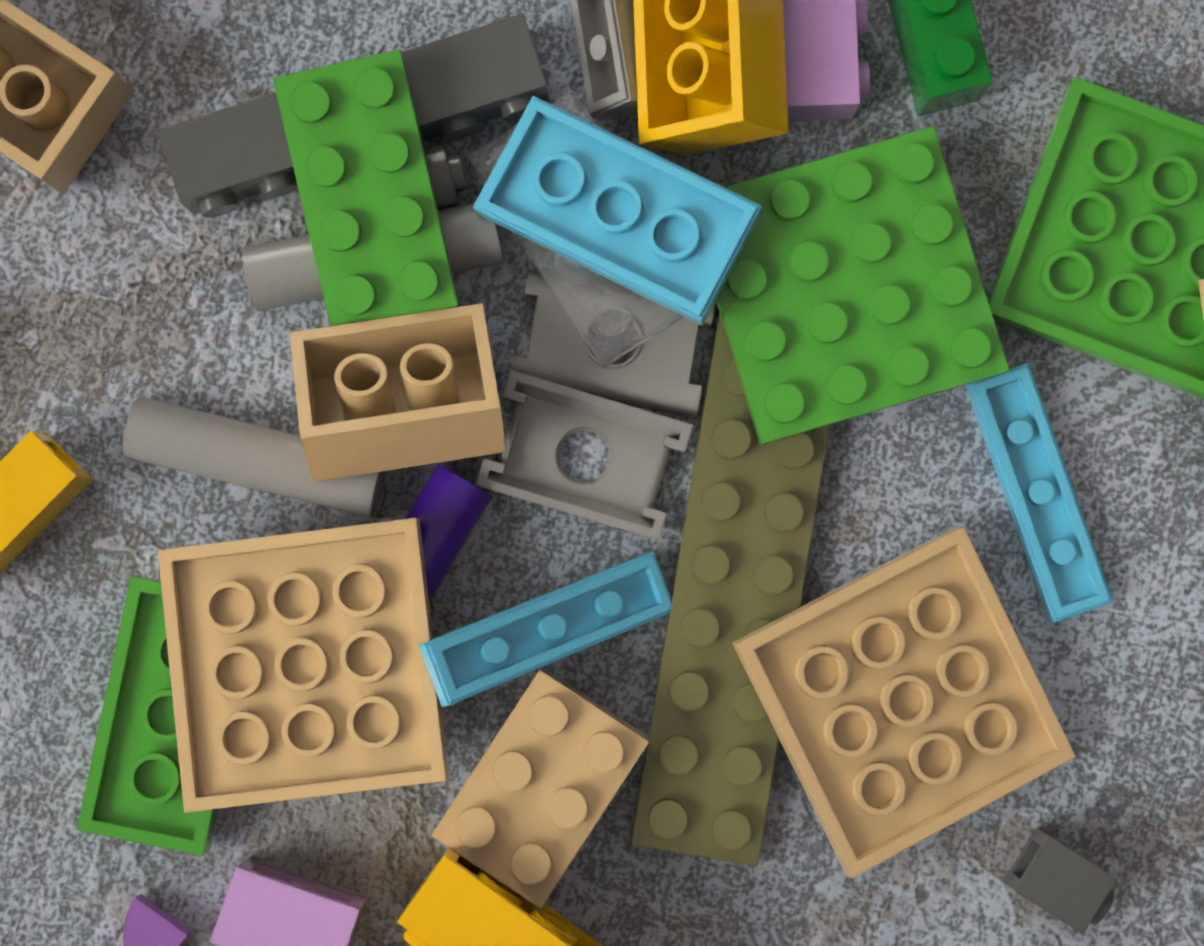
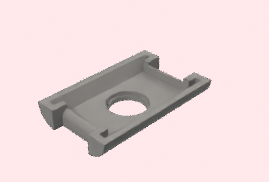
M529 270L524 294L526 298L537 299L528 357L514 356L512 370L630 406L697 416L702 386L689 384L697 330L700 324L616 283ZM715 304L703 326L711 327ZM607 315L625 317L635 326L638 333V346L635 353L627 361L620 364H607L598 360L592 354L588 345V335L592 325L598 319Z
M510 370L502 396L505 400L515 402L505 434L506 452L499 454L497 462L486 458L483 459L476 486L659 540L667 513L653 508L671 450L680 453L686 451L693 424ZM587 431L598 435L603 439L609 451V461L605 471L599 477L590 481H579L571 478L560 465L559 451L561 445L567 437L576 432Z

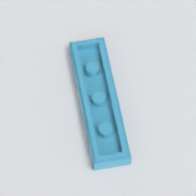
M1028 362L1009 369L1010 371L1004 374L967 384L965 387L1048 622L1055 623L1108 605L1114 601Z
M653 551L421 643L418 646L441 706H450L670 614V610L673 609L671 604L672 598Z

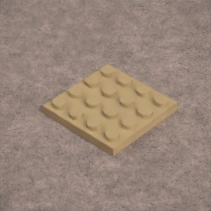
M409 518L158 550L184 813L449 780L441 703L418 646L433 639L420 519Z
M954 527L732 642L845 874L851 878L858 876L1076 757L964 527Z

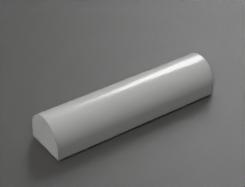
M570 0L590 119H617L637 115L633 0Z
M475 202L438 210L452 273L504 264L497 224L476 214L472 208ZM309 235L243 247L242 261L251 301L256 310L263 311L324 299Z
M141 396L136 399L131 408L123 436V455L125 458L370 518L374 517L385 471L313 482L300 435Z

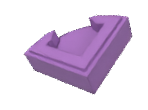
M140 894L134 899L127 912L123 929L124 946H182L192 930Z

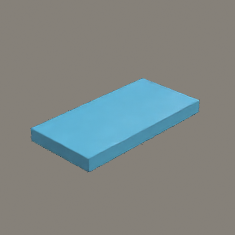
M532 96L472 207L476 214L702 326L763 213L762 205L535 96Z

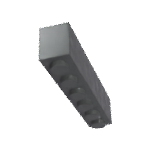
M524 13L403 51L422 141L441 135L445 141L459 140L479 131V123L503 116L505 122L520 120L532 96L546 102L549 101L547 83ZM276 92L157 130L179 201L193 215L201 213L204 218L218 217L238 209V200L260 193L266 199L277 198L298 189Z

